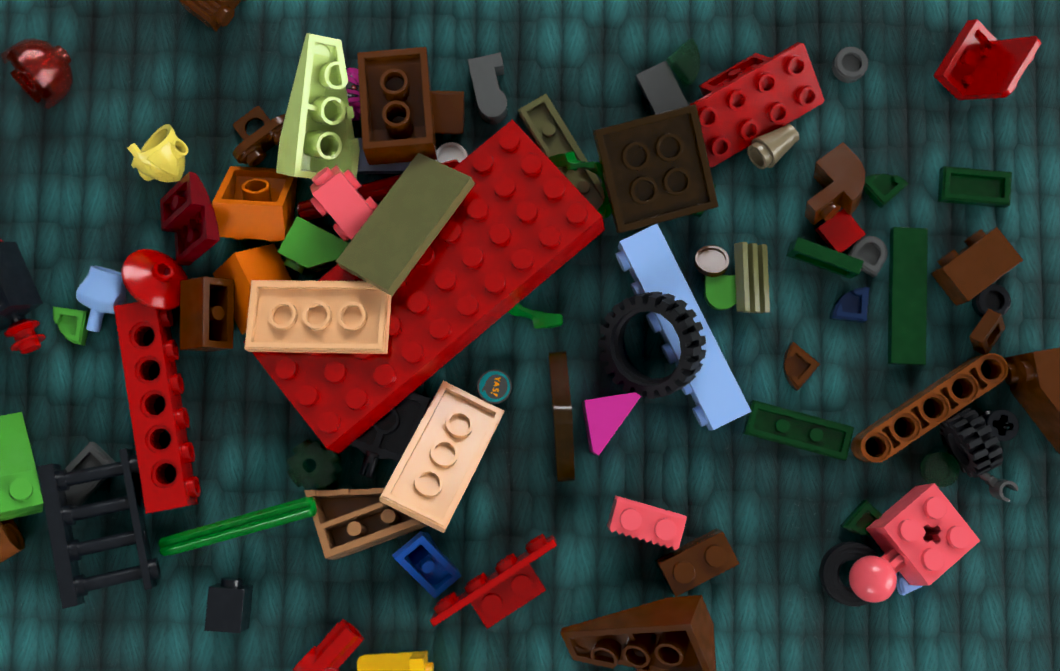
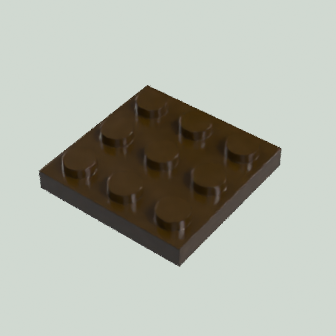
M696 104L592 131L617 233L719 207Z

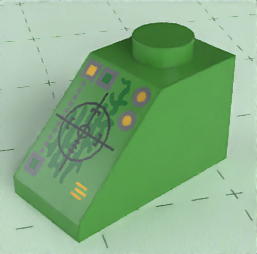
M297 216L277 253L286 258L284 265L301 274L304 269L318 273L335 267L337 265L335 261L349 243Z

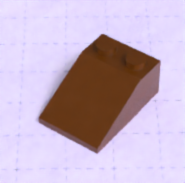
M416 47L357 52L362 145L368 164L379 165L411 162L418 153L437 160L427 48Z
M1060 347L1005 357L1004 359L1008 364V374L1004 380L1010 386L1011 393L1057 453L1060 454Z

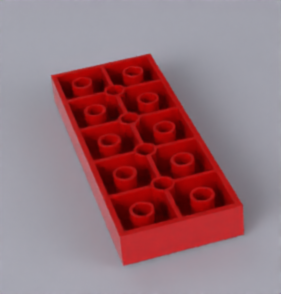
M513 119L453 168L472 177L475 185L392 296L387 354L252 352L327 449L338 454L341 453L605 231L602 215ZM337 264L318 281L364 280L345 271Z

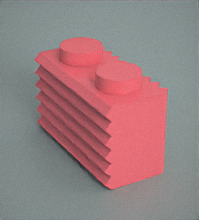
M615 495L607 526L612 533L616 531L619 535L623 533L625 536L636 537L638 540L643 539L646 543L650 541L653 545L657 543L660 547L665 546L667 549L672 548L675 551L680 546L687 516Z

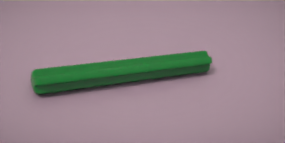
M304 497L162 537L158 542L159 552L162 556H171L312 517L317 513L316 501L313 497Z

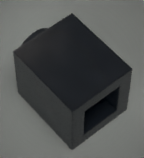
M221 578V583L210 586L208 589L204 631L241 633L248 629L253 585H242L243 579Z

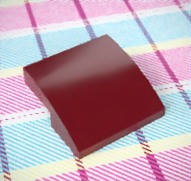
M188 172L160 199L161 231L173 232L175 234L176 264L187 266L191 265L220 241L217 219L209 195L198 175L194 172Z

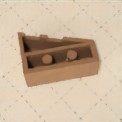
M384 488L304 490L306 497H313L316 501L317 513L312 517L325 559L338 560L427 527L428 525L380 502L379 498Z

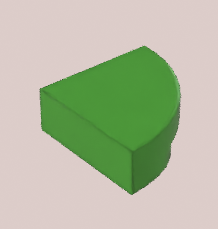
M53 306V320L60 332L68 341L85 346L88 334L86 326L90 312Z

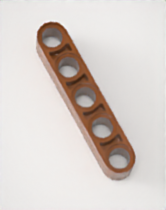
M996 353L983 354L968 359L858 433L851 443L853 455L862 462L880 463L887 460L1000 384L1008 374L1006 360ZM983 362H986L991 369L988 379L981 372ZM955 380L962 386L963 392L959 398L952 391V385ZM927 399L934 405V413L931 417H928L923 410L924 402ZM898 418L902 419L906 425V431L902 437L898 436L894 430V424ZM870 437L878 444V450L874 456H870L865 449L866 441Z

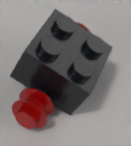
M0 239V332L7 328L4 332L5 337H14L15 343L10 347L12 351H20L21 354L31 353L41 348V342L45 340L46 336L44 334H36L34 329L40 325L39 321L26 319L25 315L43 304L17 243L4 242Z

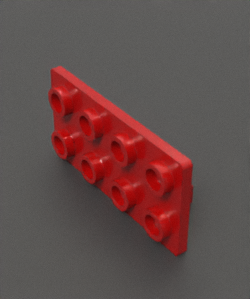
M797 42L771 58L754 53L699 85L703 97L690 105L696 104L709 166L714 167L749 147L753 139L783 127L823 104L824 97L804 43Z
M543 533L525 544L527 551L516 557L514 553H511L496 563V571L488 577L482 572L467 582V586L464 587V593L457 596L455 592H452L438 601L437 605L433 608L435 613L429 620L432 626H436L471 603L486 629H488L546 591L544 584L530 563L557 546V541L553 534L547 538Z

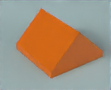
M275 244L235 252L213 273L214 278L234 280V319L241 334H245L247 328L251 280H292L281 255L277 253L278 249Z

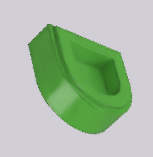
M735 275L704 276V298L711 308L723 311L736 304Z

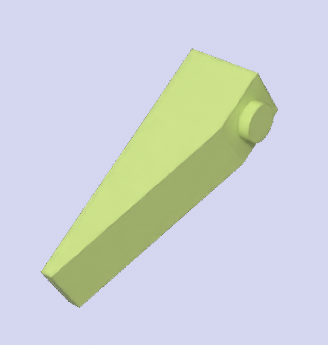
M306 33L279 139L276 173L312 179L325 167H329L331 170L337 165L343 173L349 169L357 179L360 147L358 138H355L351 118H354L353 106H349L346 85L348 84L342 41L340 39Z

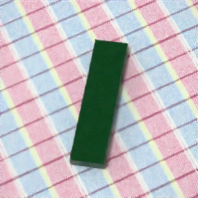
M893 227L890 229L888 364L926 365L928 228Z

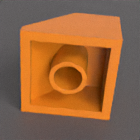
M230 166L212 201L219 228V237L235 240L283 241L294 222L297 177L278 174L276 169Z

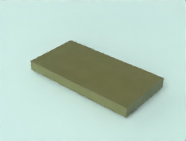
M418 153L335 262L345 271L393 296L475 185L472 177Z

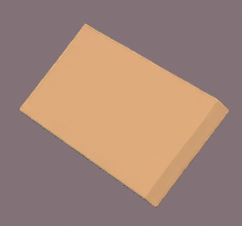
M251 280L244 349L248 352L387 354L392 296L365 281Z
M443 380L384 488L379 501L444 533L505 411Z

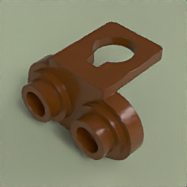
M256 106L234 122L233 127L244 140L233 151V156L237 162L254 167L266 158V151L274 145L279 147V139L286 114L279 115L270 120L261 107ZM259 119L263 121L264 126L250 136L247 134L246 127L251 120Z

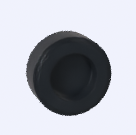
M991 284L972 299V307L980 317L984 316L988 308L1003 316L1008 312L1011 305L1008 291L998 284Z

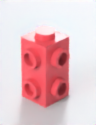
M337 165L331 170L329 167H325L312 178L313 184L309 187L314 197L310 201L322 216L329 213L336 222L332 226L344 242H347L349 239L352 240L378 204L371 196L366 200L357 190L362 185L349 169L343 173Z

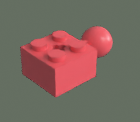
M935 483L915 486L884 512L879 519H876L866 528L885 554L881 557L865 556L858 559L852 565L849 572L850 587L860 599L870 603H878L888 599L895 591L897 585L896 573L898 572L901 573L909 585L930 586L981 540Z

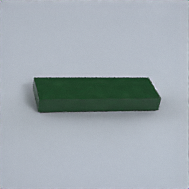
M751 400L749 407L752 412L747 414L743 434L838 460H847L854 427Z

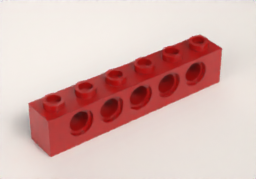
M139 301L114 306L145 513L198 504L197 497L200 496L201 488L197 476L193 475L192 462L195 461V450L193 444L188 442L186 428L190 426V419L187 409L182 405L181 394L184 393V381L181 374H177L175 360L179 359V349L176 341L172 340L170 326L174 324L172 310H156L143 305ZM153 329L155 334L154 340L150 345L146 346L143 340L144 335L148 330ZM157 362L160 367V373L156 379L152 380L149 376V368ZM162 396L165 400V408L163 412L157 414L154 409V403L158 397ZM167 430L171 436V441L168 447L164 449L160 445L159 437L163 431ZM170 464L176 469V478L172 483L166 480L164 474L166 467Z

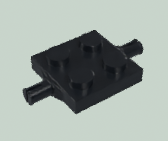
M412 392L350 444L366 454L358 474L366 475V477L372 479L379 459L400 461L429 407L430 398Z

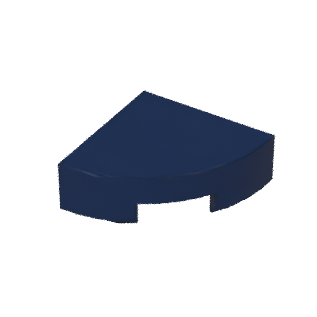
M870 287L857 288L841 296L831 310L830 319L867 322Z

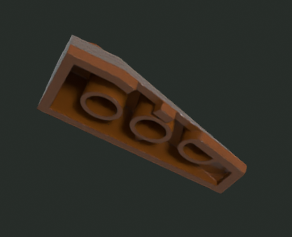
M702 595L664 598L563 627L560 631L566 647L575 661L612 669L619 664L636 668V671H716L714 623Z

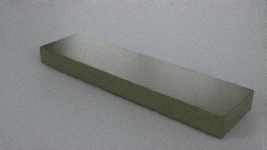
M547 94L540 96L517 110L519 117L533 140L548 158L573 151L577 160L588 162ZM558 168L592 206L598 210L603 204L605 196L601 182L596 174L580 168L576 171Z

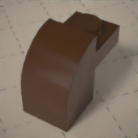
M842 142L815 163L814 178L824 189L806 202L805 217L813 226L822 219L827 221L834 217L841 207L850 215L860 203L865 184V169L860 159Z

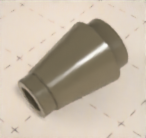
M787 124L784 127L753 139L751 145L747 148L748 156L757 168H772L799 141V134L792 125Z

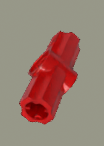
M342 619L325 636L323 641L317 647L314 646L292 670L340 671L339 667L364 641V638L357 628Z

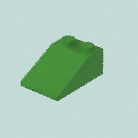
M22 412L0 416V521L43 512L44 502Z

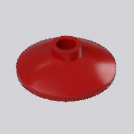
M152 249L137 250L125 259L121 269L122 280L126 289L143 305L156 310H171L180 306V282L188 280L183 268L176 264V261L170 256Z

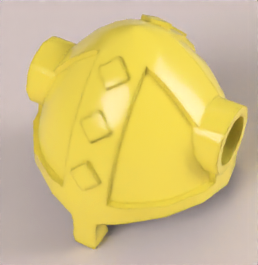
M165 124L157 129L141 150L135 143L127 147L134 156L131 166L138 170V173L144 180L152 181L155 179L162 182H178L181 180L185 170V156L188 153V147L178 138L170 124Z

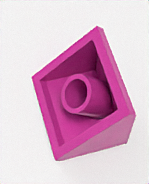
M633 392L589 399L582 402L591 453L597 456L600 455L641 396Z

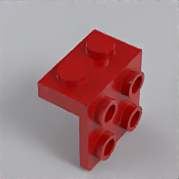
M978 19L967 20L933 76L957 100L1005 98L1016 89L1019 79L1027 66L1033 61L1041 41L1037 36L997 40Z

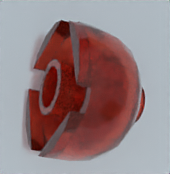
M31 38L24 39L1 53L4 64L11 61L15 68L10 72L14 80L37 103L41 101V98L47 102L45 108H52L70 92L73 85V72L69 65L71 58L61 46L57 45L54 47L47 41Z

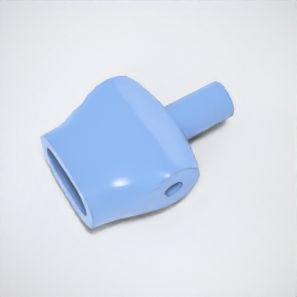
M91 266L88 275L77 288L76 299L91 309L86 326L87 330L100 332L104 313L115 314L114 306L125 304L126 287L123 283L121 272L101 266Z

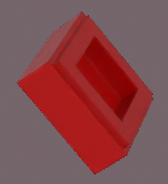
M844 208L815 229L830 249L841 253L866 235Z

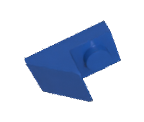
M419 532L392 554L393 558L434 599L462 576L458 568L438 549L431 535L426 532Z

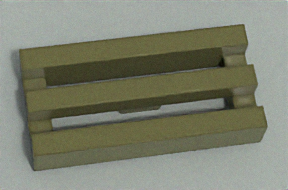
M747 242L735 243L737 312L769 313L767 245L748 244Z

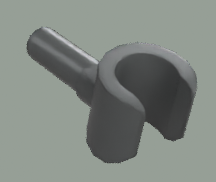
M987 472L978 476L989 485V492L996 499L1010 502L1002 493L1004 486L1018 491V486L1013 481L995 478Z

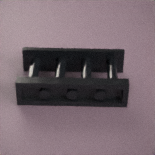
M131 449L119 450L120 462L67 472L66 469L61 470L60 464L52 463L38 466L62 609L85 603L84 596L88 595V591L143 579L144 590L156 587V579L161 578L159 561L151 556L137 476L140 475L137 455H133ZM124 475L127 496L73 507L72 504H67L65 491L69 490L70 486ZM130 509L133 524L132 531L79 542L78 539L74 540L71 526L75 525L76 521ZM136 544L140 565L86 577L85 574L80 575L78 561L82 560V556Z

